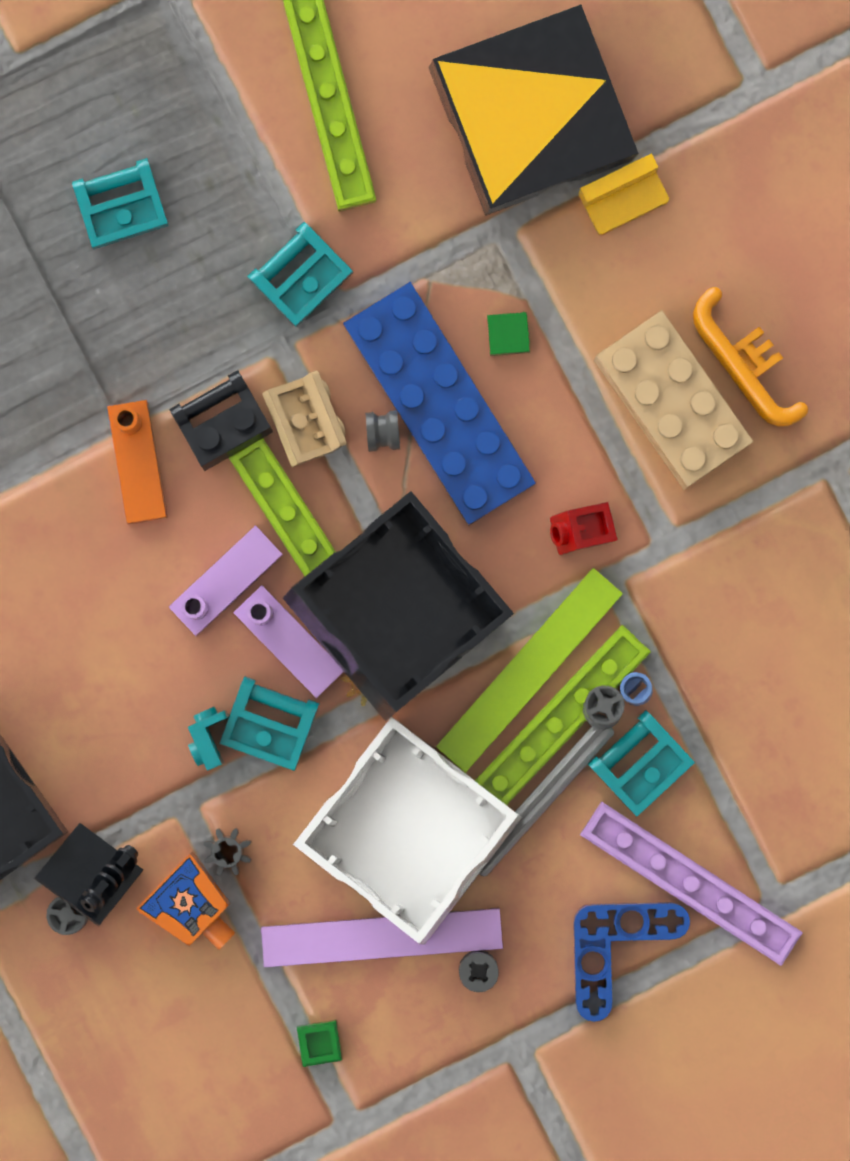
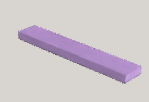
M602 801L580 833L582 837L780 966H782L803 933Z
M500 908L449 912L426 944L416 942L386 917L261 927L264 967L503 949Z

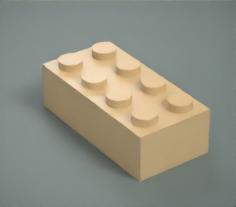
M662 310L596 355L594 362L683 490L753 442Z

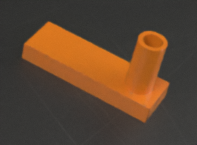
M142 400L107 406L127 524L167 518L148 401Z

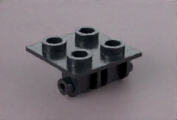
M79 823L34 879L97 926H100L143 872V869L137 865L139 854L134 847L126 845L124 848L116 850Z

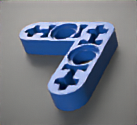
M672 902L589 904L577 911L573 922L575 1002L577 1010L583 1018L593 1022L601 1021L611 1011V941L673 940L680 938L686 934L690 925L689 914L685 908ZM655 909L654 918H665L668 915V910H674L677 917H682V924H677L674 932H668L666 925L656 924L654 925L656 933H648L650 919L647 910ZM616 910L613 919L616 934H608L609 926H598L595 930L596 933L589 934L587 927L580 925L581 920L587 919L588 912H595L598 919H609L607 911ZM630 910L639 912L643 918L641 929L635 933L625 932L620 925L622 915ZM588 952H598L604 958V967L596 974H588L582 968V958ZM582 979L593 982L605 979V986L597 985L599 999H605V1006H599L598 1013L592 1014L589 1007L582 1005L583 1000L590 998V986L581 987Z

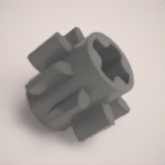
M219 828L216 830L218 841L215 843L212 841L204 842L207 848L212 849V855L207 857L204 863L214 861L218 865V876L224 872L225 868L231 867L235 875H238L239 867L237 863L240 860L250 863L252 860L249 856L244 855V848L248 847L252 842L251 840H246L241 843L237 839L239 834L238 828L232 831L231 836H225ZM222 841H226L229 846H237L238 852L233 855L234 862H229L227 857L219 858L217 852L222 849Z

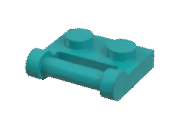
M148 158L136 161V166L92 180L84 181L82 178L72 181L93 249L169 226ZM142 180L144 190L92 206L90 196Z
M305 222L295 229L297 234L259 270L255 268L247 276L296 328L353 274L350 267ZM309 244L316 252L276 289L270 281Z
M245 676L219 744L295 771L319 703L309 699L306 703L256 685V680ZM249 699L300 717L298 728L296 729L246 711Z
M647 710L637 717L639 722L600 758L595 756L588 763L591 769L636 817L695 763ZM651 733L658 742L617 778L610 769Z

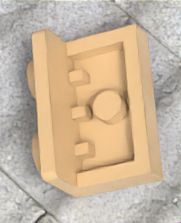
M318 371L311 372L301 379L277 386L262 393L291 467L328 455L346 445L345 427L341 419L334 412L330 402L329 387L321 379Z

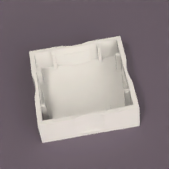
M391 717L358 759L346 783L325 802L293 845L336 879L351 886L366 898L374 909L416 942L426 944L522 817L399 721Z

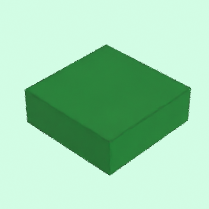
M527 312L487 315L490 356L530 353Z
M337 1020L297 1026L303 1067L342 1061Z

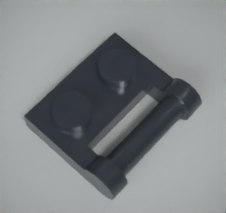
M238 370L228 375L229 380L183 406L179 403L169 409L204 471L273 433L272 428ZM238 393L242 400L241 402L195 428L192 426L191 419Z

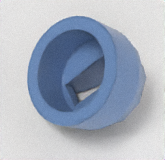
M634 672L623 678L620 684V692L627 703L640 706L647 703L652 697L653 686L646 675ZM644 683L647 687L634 699H631L629 695Z

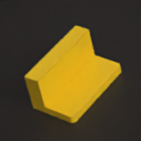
M652 153L580 188L578 195L599 235L614 230L668 203L669 197L657 175L659 167Z

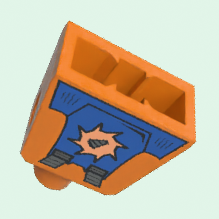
M193 852L136 908L141 914L188 946L203 934L220 950L235 934L219 917L231 903Z

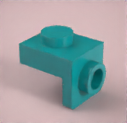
M214 706L194 715L193 718L196 723L188 726L194 741L188 744L190 752L197 766L204 764L207 771L224 764L208 727L229 718L226 710L217 713Z

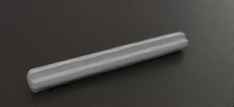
M591 727L515 812L522 819L479 873L481 876L485 877L492 871L614 735L613 728L603 730Z

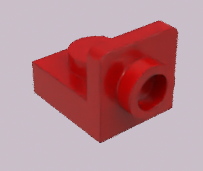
M608 502L568 510L550 517V536L557 547L559 555L618 540Z

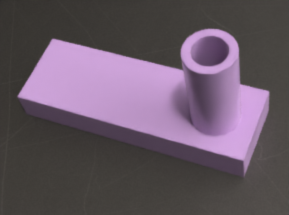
M255 525L179 596L169 608L197 636L277 562L283 554Z
M262 585L233 612L316 698L344 672L330 654Z

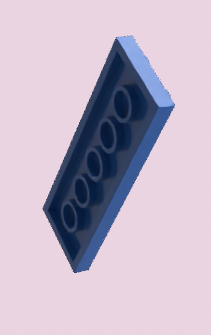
M411 282L343 323L468 526L536 484Z

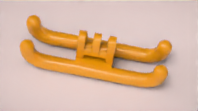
M718 287L709 288L699 298L693 311V324L698 334L757 413L767 423L779 427L790 426L800 421L808 414V406L805 403L798 402L789 408L779 407L757 379L781 361L783 356L780 352L771 355L767 361L763 358L762 354L773 347L774 344L768 339L759 347H755L752 342L758 340L765 333L760 326L735 345H732L711 315L712 308L722 298V291Z

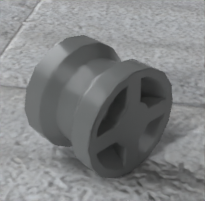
M397 410L389 411L386 415L377 416L374 412L365 413L368 452L377 451L380 447L386 446L392 450L400 449Z
M602 685L595 687L589 692L583 704L585 720L596 729L605 730L612 728L619 722L624 712L625 703L623 696L617 689L611 686Z
M59 897L55 898L47 909L46 918L49 926L61 935H71L78 932L88 921V918L76 909L73 910L72 906Z
M482 950L471 951L460 961V980L470 991L477 993L486 992L497 982L499 975L498 965L494 957L488 952Z

